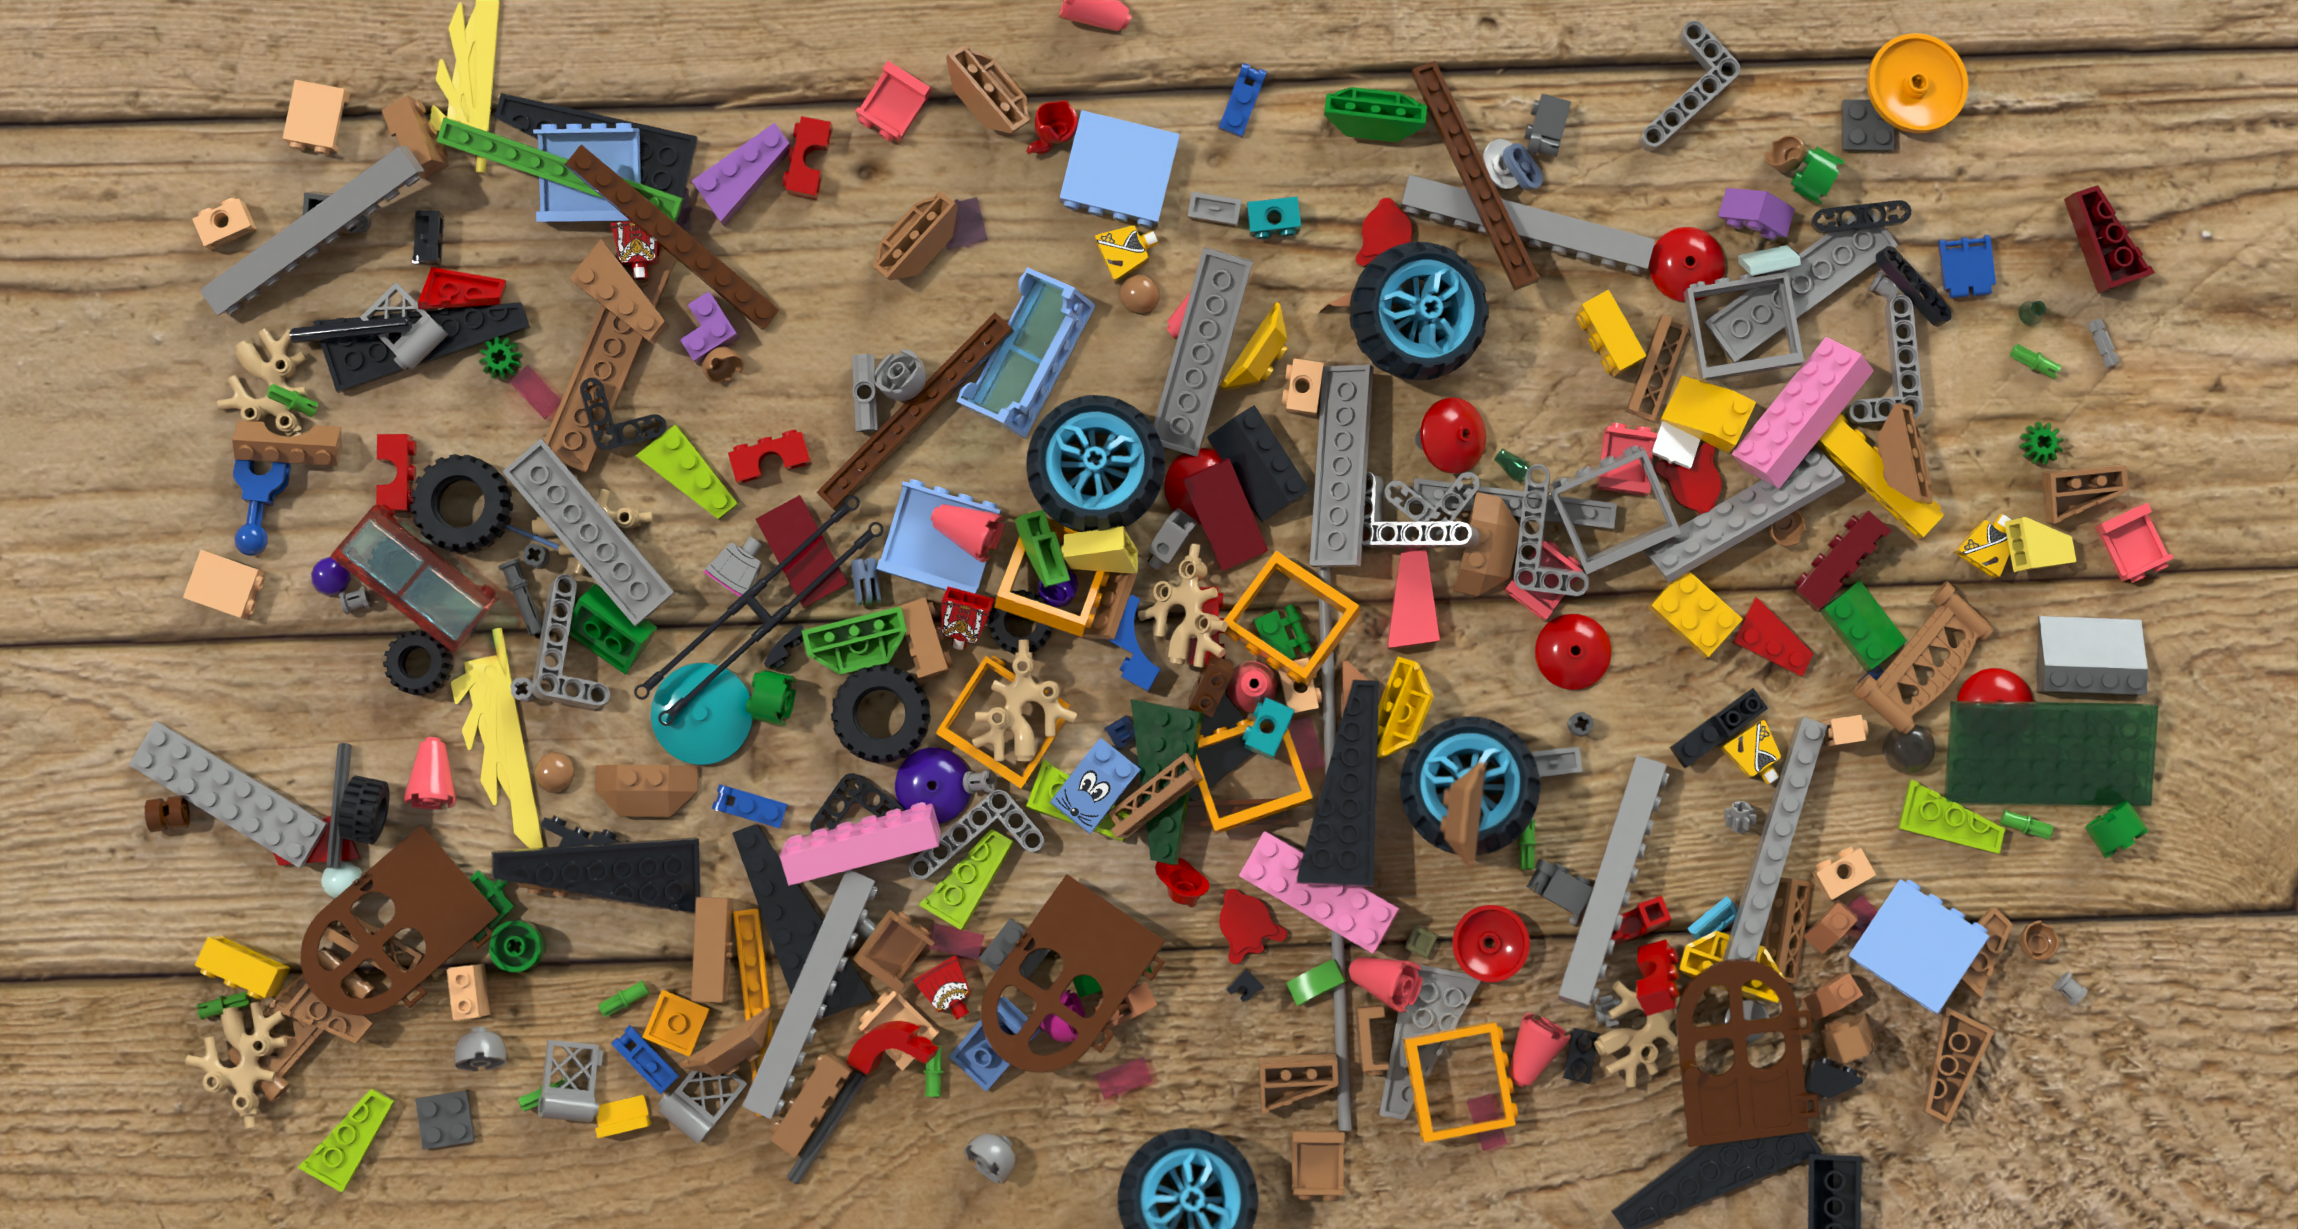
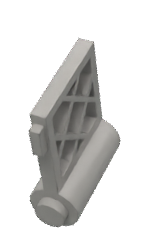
M396 282L360 318L363 321H367L376 312H385L384 319L390 318V311H402V317H406L407 311H418L422 317L415 324H412L409 332H401V338L395 344L389 340V334L377 335L396 355L394 361L403 370L407 367L413 370L448 334L424 309H418V303ZM399 292L403 296V306L390 307V298Z
M547 1040L542 1093L538 1101L539 1118L592 1122L593 1118L597 1117L599 1104L595 1102L594 1090L597 1066H602L603 1050H599V1045ZM554 1046L563 1047L569 1055L559 1064L553 1058ZM569 1048H577V1049L572 1052ZM582 1049L591 1050L590 1061L585 1066L575 1056ZM570 1059L580 1069L571 1078L561 1068ZM558 1070L566 1082L559 1088L549 1087L550 1076ZM581 1073L588 1079L587 1091L579 1090L572 1082ZM567 1085H570V1087H571L572 1089H564V1088H565Z
M692 1070L672 1095L666 1093L660 1100L658 1106L661 1108L658 1112L695 1143L699 1144L748 1085L734 1072L727 1077L719 1075L703 1078L702 1072H699L700 1078L693 1079L698 1071ZM733 1078L740 1084L734 1093H722L721 1079ZM718 1080L720 1095L704 1096L703 1081ZM691 1082H700L701 1097L690 1098L683 1090ZM723 1097H730L726 1101V1103L723 1104ZM720 1098L721 1109L714 1117L706 1111L705 1099ZM694 1100H702V1107Z

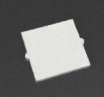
M1662 421L1651 454L1668 460L1669 464L1675 463L1690 469L1700 439Z

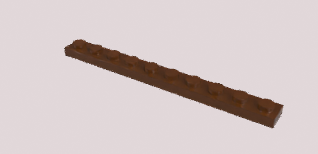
M1436 61L1413 68L1411 74L1514 291L1537 283L1539 277Z
M582 144L564 164L565 167L758 328L764 330L778 313L779 309Z
M994 312L926 381L922 391L916 397L907 400L816 493L836 511L844 504V499L849 495H853L1014 330Z

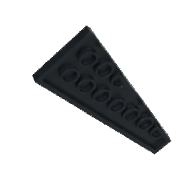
M500 94L495 118L537 140L538 134H534L533 130L541 129L542 124H557V129H566V124H582V129H591V124H606L607 128H616V123H631V128L639 129L641 184L681 198L685 197L698 142L697 136L508 94Z
M518 302L426 311L447 332L448 336L417 366L484 344L487 341H493L495 337L502 338L531 328L523 304ZM418 311L407 312V317L411 318L412 324H415L422 317ZM390 313V318L402 317V313ZM385 315L372 316L369 320L384 319ZM360 317L316 320L313 323L314 326L363 320ZM401 332L389 334V340L393 344L401 338ZM377 335L320 341L336 392L338 393L405 371L394 361L396 357L394 352Z
M1352 681L1297 874L1296 884L1374 886L1379 681Z
M754 824L732 834L790 994H792L823 924V920L813 905H811L798 884L788 885L780 857L758 824ZM849 959L842 973L838 971L834 981L838 983L832 996L827 995L824 1001V1005L827 1008L822 1018L874 999L873 994L867 988Z
M697 837L491 851L492 877L494 879L566 890L573 893L589 894L591 896L625 902H635L648 906H658L677 911L681 910L694 914L696 912V897H700L699 838Z
M1809 1132L1698 1146L1612 1209L1611 1212L1623 1229H1638L1658 1219L1680 1212V1210L1702 1203L1707 1199L1744 1186L1768 1174L1778 1172V1170L1808 1159L1809 1154L1822 1153L1823 1151Z

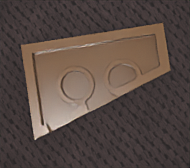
M1109 572L1110 575L1106 587L1101 586L1099 589V593H1102L1098 608L1093 607L1091 614L1095 615L1092 626L1085 628L1082 637L1074 636L1077 638L1114 639L1137 573Z
M1991 907L1977 922L1988 930L1986 934L1989 935V941L1985 943L1960 980L1978 999L1984 995V988L1995 969L1993 967L1997 957L2002 952L2013 926L1995 907Z
M307 983L281 1012L284 1015L291 1016L354 1043H359L375 1024L366 1015H349L328 1007L313 994Z

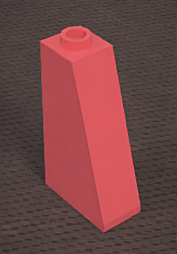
M1405 548V553L1399 555L1387 649L1440 641L1427 549Z

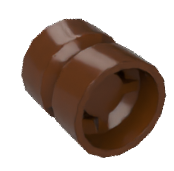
M184 795L168 797L167 801L163 798L147 800L145 802V820L148 830L153 833L167 831L169 826L173 830L188 828L190 825V809L188 801L184 799Z

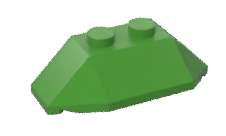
M899 606L802 630L807 656L842 675L858 671L864 667L869 668L873 667V665L890 663L907 632L902 607Z

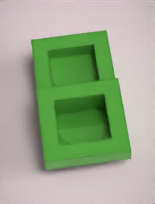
M1332 959L1301 974L1286 984L1296 1005L1301 1006L1347 981L1337 960Z

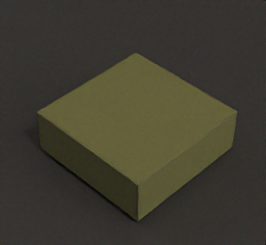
M1414 925L1404 948L1428 959L1438 936Z

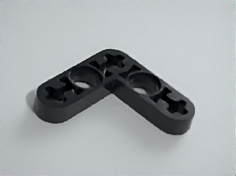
M588 378L581 383L579 388L593 442L597 448L610 450L655 438L665 432L666 421L658 414L614 424L601 381L596 378ZM589 382H592L593 386H598V390L595 391L596 399L601 397L603 403H594L588 406L587 401H592L591 394L585 393V388L588 387ZM602 407L605 410L606 415L602 421H595L592 418L591 412L593 408ZM652 418L656 422L661 423V427L657 428V433H654L653 429L644 431L646 436L642 437V429L638 424L639 421H643L642 426L651 424ZM608 422L609 427H604L606 435L612 436V440H609V445L605 446L604 442L599 443L598 438L602 437L601 429L595 431L594 425H603ZM633 425L636 428L637 435L634 439L629 440L624 437L623 428L625 426Z
M849 773L842 777L810 823L811 832L817 830L816 822H823L827 816L822 814L825 809L831 816L837 817L835 822L830 819L826 824L829 828L828 830L835 829L854 802L860 804L876 817L886 816L887 812L882 810L881 815L877 812L883 806L885 799L889 801L886 805L888 808L894 810L897 807L901 811H904L899 803L860 775ZM856 778V784L859 787L857 790L851 789L847 794L852 796L850 801L845 796L837 794L839 789L845 792L848 787L847 783H845L847 779L853 780ZM870 792H876L880 797V802L875 807H870L866 803V796ZM835 798H840L844 802V809L839 813L833 812L830 808V803Z

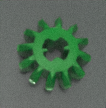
M495 337V345L487 341L485 344L489 348L488 351L480 350V354L486 357L481 358L479 364L486 365L483 372L485 374L491 372V378L496 380L500 374L503 380H507V372L515 376L514 366L517 368L522 367V364L516 360L522 358L523 354L516 352L519 346L516 343L511 344L509 338H505L501 342L499 337ZM503 355L506 357L505 361L498 362L496 360L497 356Z
M2036 422L2034 427L2029 425L2025 428L2027 434L2023 433L2020 435L2021 440L2026 443L2020 444L2019 448L2027 450L2023 455L2024 458L2032 455V464H2036L2040 460L2042 465L2048 464V459L2055 461L2057 459L2056 453L2063 451V448L2057 444L2062 443L2064 439L2061 437L2056 438L2055 436L2060 432V429L2057 428L2051 431L2052 426L2049 422L2044 427L2041 422ZM2043 439L2045 444L2040 448L2037 443Z

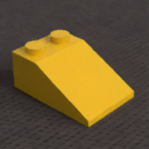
M1682 375L1660 420L1729 454L1736 446L1756 402L1733 390L1703 381L1699 382V380Z

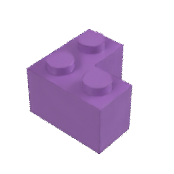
M1726 188L1718 217L1726 221L1728 227L1741 229L1742 226H1746L1751 230L1760 231L1761 236L1764 238L1775 239L1776 236L1787 237L1795 208L1767 191Z
M709 291L688 304L701 326L681 338L680 341L697 365L702 363L708 353L716 347H727L740 338Z

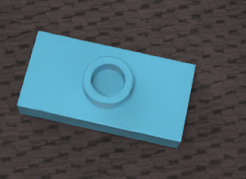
M1726 896L1687 929L1695 941L1714 931L1721 932L1735 920L1738 910Z

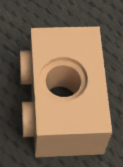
M227 199L221 203L222 206L215 209H204L198 213L197 217L192 219L204 247L213 250L257 230L245 202L241 199ZM228 217V224L220 228L219 221L221 218Z
M1293 359L1292 365L1287 364L1285 380H1290L1289 390H1283L1282 405H1286L1285 412L1316 416L1324 363ZM1299 381H1305L1309 385V390L1306 393H1299L1295 389V384Z
M1304 658L1293 662L1304 668L1309 659ZM1279 668L1278 671L1286 706L1294 709V714L1318 709V703L1322 702L1320 688L1314 687L1313 679L1308 684L1306 692L1298 693L1294 690V681L1287 677L1288 673Z
M1862 715L1821 721V723L1827 725L1824 735L1825 747L1866 740L1865 735H1868V725L1866 720H1862Z
M1850 846L1838 853L1840 857L1831 862L1830 859H1826L1816 865L1818 870L1812 872V875L1827 900H1833L1876 875L1861 848L1853 849ZM1842 864L1848 869V875L1844 879L1837 875V868Z

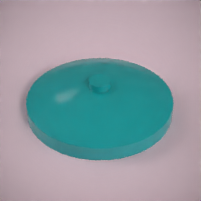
M693 663L683 666L669 674L658 687L651 705L652 728L661 746L675 758L696 765L715 764L734 755L746 742L753 725L751 713L746 712L747 700L751 696L744 683L728 669L721 672L688 702V706L674 717L673 723L669 726L660 724L658 720L659 713L663 710H668L681 697L684 698L719 666L710 663ZM667 713L663 714L661 720L667 723L671 720V716Z

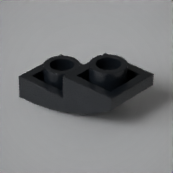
M801 624L784 635L772 648L764 662L766 668L770 669L773 667L774 670H777L788 663L786 659L791 655L786 647L790 645L791 648H794L804 642L802 630L805 629Z

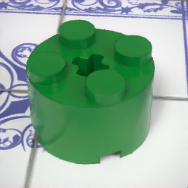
M1817 146L1815 150L1809 148L1803 160L1806 163L1803 171H1797L1790 184L1794 186L1792 190L1794 193L1820 205L1822 201L1818 198L1821 194L1827 195L1840 171L1836 169L1838 163L1843 165L1844 160Z
M763 670L761 673L756 672L752 679L754 691L752 698L749 697L747 700L746 712L751 713L753 720L785 726L786 722L783 720L785 717L790 718L795 702L796 690L792 689V683H796V678Z
M2124 801L2107 810L2106 814L2103 816L2099 815L2085 826L2087 833L2104 858H2108L2116 853L2118 847H2121L2122 850L2127 849L2136 842L2134 837L2138 839L2149 832L2129 801Z
M526 920L508 921L499 925L493 931L489 945V954L492 961L500 969L509 972H521L532 969L541 961L546 951L543 933L536 925ZM514 941L521 942V951L513 950V947L515 946Z

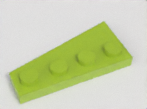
M676 424L635 455L718 520L739 505Z
M1043 759L1026 808L1078 826L1050 803L1070 776ZM1123 811L1118 813L1122 821L1129 816ZM1109 814L1104 817L1093 831L1123 842L1124 839L1114 836L1111 829L1116 825Z
M1909 779L1897 829L2000 854L2005 832L2003 827L1967 810L1958 803L1952 802L1913 779Z
M990 829L968 852L969 854L952 869V872L918 905L964 931L1015 842Z
M370 1089L298 1168L342 1193L345 1192L395 1100L375 1089Z

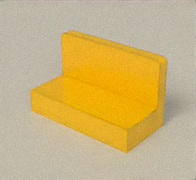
M645 1095L599 1105L596 1117L598 1127L595 1130L597 1138L651 1125Z

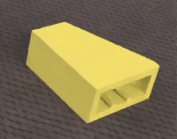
M2027 517L2004 522L2014 572L2076 562L2071 536Z
M1123 526L1102 531L1093 530L1064 534V545H1061L1060 549L1063 559L1066 560L1071 569L1138 573V550Z

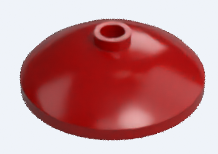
M1680 227L1667 232L1656 242L1649 261V272L1654 285L1663 295L1674 301L1685 303L1684 291L1690 288L1691 284L1705 282V285L1715 284V280L1723 278L1725 258L1720 245L1710 234L1698 228ZM1692 258L1694 265L1688 266L1685 259ZM1706 297L1695 298V302L1700 301Z
M1451 397L1435 402L1427 410L1422 420L1420 430L1422 448L1430 463L1442 472L1458 474L1469 471L1479 462L1485 450L1486 429L1481 415L1472 404L1461 398Z
M1200 448L1197 457L1183 453L1171 464L1165 477V495L1173 511L1177 508L1181 509L1197 520L1198 524H1201L1182 478L1220 462L1221 459L1215 450Z
M1565 614L1548 622L1539 633L1535 644V660L1541 674L1550 683L1562 689L1580 690L1595 684L1605 674L1611 661V644L1605 630L1592 618L1581 614ZM1572 646L1579 648L1580 652L1578 655L1575 656L1571 653Z
M1989 668L1976 672L1964 682L1957 696L1956 711L1962 727L1971 737L1986 744L1997 745L2011 742L2026 731L2033 717L2034 702L2029 687L2018 675L2001 668ZM1997 701L2003 703L2001 710H1998L1995 706Z
M1482 905L1467 912L1457 923L1452 937L1453 954L1458 965L1469 976L1483 982H1499L1512 977L1522 968L1529 953L1530 940L1525 924L1513 911L1499 905ZM1487 938H1491L1494 941V945L1491 948H1487L1484 944Z

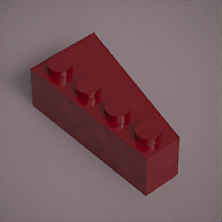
M2099 185L2075 192L2064 199L2098 294L2142 280L2155 273L2151 265L2148 266L2139 247H2135L2128 236L2129 232L2125 225H2121L2115 216V210Z
M1869 510L1857 517L1852 515L1844 524L1846 530L1841 536L1836 534L1827 544L1830 547L1824 555L1819 553L1811 562L1813 568L1809 573L1803 572L1795 580L1794 584L1797 586L1793 592L1814 611L1820 610L1843 585L1844 582L1842 581L1845 578H1849L1860 565L1859 561L1861 559L1864 560L1877 548L1876 542L1884 536L1887 537L1892 531Z

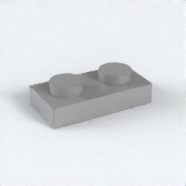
M1191 192L1187 218L1237 226L1241 200Z
M1579 747L1531 752L1538 767L1539 777L1582 772Z

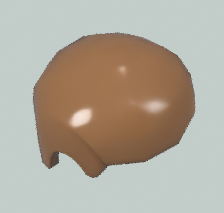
M1785 135L1778 141L1772 142L1773 146L1770 152H1765L1766 162L1779 172H1792L1803 162L1806 155V146L1795 135Z
M1132 275L1123 281L1119 289V299L1129 311L1146 314L1156 308L1160 300L1159 288L1147 276Z
M725 346L716 347L705 357L702 363V370L710 382L731 381V376L734 372H742L744 361L733 349Z
M1799 510L1790 513L1767 527L1768 535L1773 541L1785 547L1798 544L1801 535L1806 531L1804 517Z
M558 752L544 755L539 760L535 770L539 786L546 792L555 794L567 790L574 777L572 760L565 754Z
M2039 920L2025 926L2020 934L2019 945L2021 951L2028 958L2036 961H2046L2052 958L2058 950L2059 938L2053 926L2042 923Z

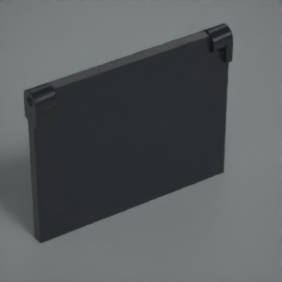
M1223 694L1213 717L1203 714L1200 735H1203L1204 738L1213 735L1214 730L1222 727H1227L1228 730L1238 727L1237 723L1245 720L1225 694ZM1243 735L1197 750V757L1208 789L1254 753L1245 749L1246 741L1242 739ZM1195 785L1190 790L1189 797L1192 801L1201 796L1198 785Z

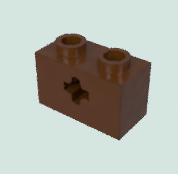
M1209 653L1204 667L1188 697L1190 709L1213 717L1233 676V663Z

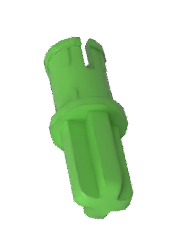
M2016 344L2010 352V357L2029 366V370L2033 371L2035 369L2051 379H2055L2057 376L2055 373H2059L2061 369L2060 364L2043 357L2041 352L2035 353L2020 344Z
M271 384L266 392L269 399L285 405L286 409L297 410L309 417H312L317 410L313 407H318L316 401L300 396L298 391L291 392L275 384Z
M2005 809L2000 820V825L2022 831L2023 835L2028 833L2044 839H2050L2053 833L2052 825L2032 819L2031 815L2026 817Z
M1535 819L1531 820L1528 827L1519 836V842H1517V845H1519V868L1522 870L1534 869L1535 845H1537V842H1535Z
M641 980L624 991L618 990V994L599 1003V1010L604 1017H607L624 1007L629 1008L633 1002L650 995L644 981Z
M247 992L227 997L220 995L219 999L201 1004L198 1003L197 1009L200 1010H197L199 1018L203 1020L204 1018L223 1014L222 1009L237 1006L239 1009L248 1007L250 1005V997Z
M936 1045L939 1047L936 1056L926 1063V1070H923V1073H926L925 1096L927 1097L941 1096V1073H944V1070H941L942 1048L939 1045Z
M563 1078L550 1084L549 1087L559 1088L566 1080ZM542 1085L539 1090L518 1099L523 1111H528L538 1106Z

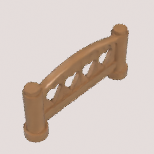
M1948 581L1943 583L1930 597V601L1937 606L1936 610L1880 677L1875 680L1871 675H1867L1852 691V694L1857 699L1866 701L1895 729L1904 734H1907L1915 726L1912 717L1933 703L1954 682L1965 666L1978 638L1982 641L1985 640L1993 631L1990 627L1991 625L1954 592L1955 588ZM1944 628L1960 630L1964 633V639L1958 641L1956 648L1949 646ZM1928 646L1948 651L1949 656L1947 659L1942 660L1940 667L1934 665ZM1913 665L1932 669L1933 676L1927 678L1924 686L1918 683ZM1897 684L1914 686L1917 689V695L1911 697L1909 705L1903 703Z
M323 947L318 951V961L320 966L326 971L334 970L343 962L331 949ZM355 971L350 973L341 983L342 991L350 998H371L377 990V987L370 980L365 981ZM303 973L282 989L263 1011L265 1018L270 1017L279 1010L283 1011L306 984ZM293 1017L291 1019L296 1037L277 1034L275 1026L270 1030L269 1034L274 1038L285 1036L287 1039L286 1047L277 1048L278 1056H260L258 1059V1064L262 1069L276 1072L274 1082L265 1080L255 1082L265 1092L264 1097L271 1103L279 1100L290 1087V1083L283 1078L284 1075L325 1030ZM254 1027L252 1028V1030H251V1032H250L249 1035H253V1034H254V1031H255V1028H254ZM232 1047L227 1055L237 1066L241 1061V1055L235 1047Z

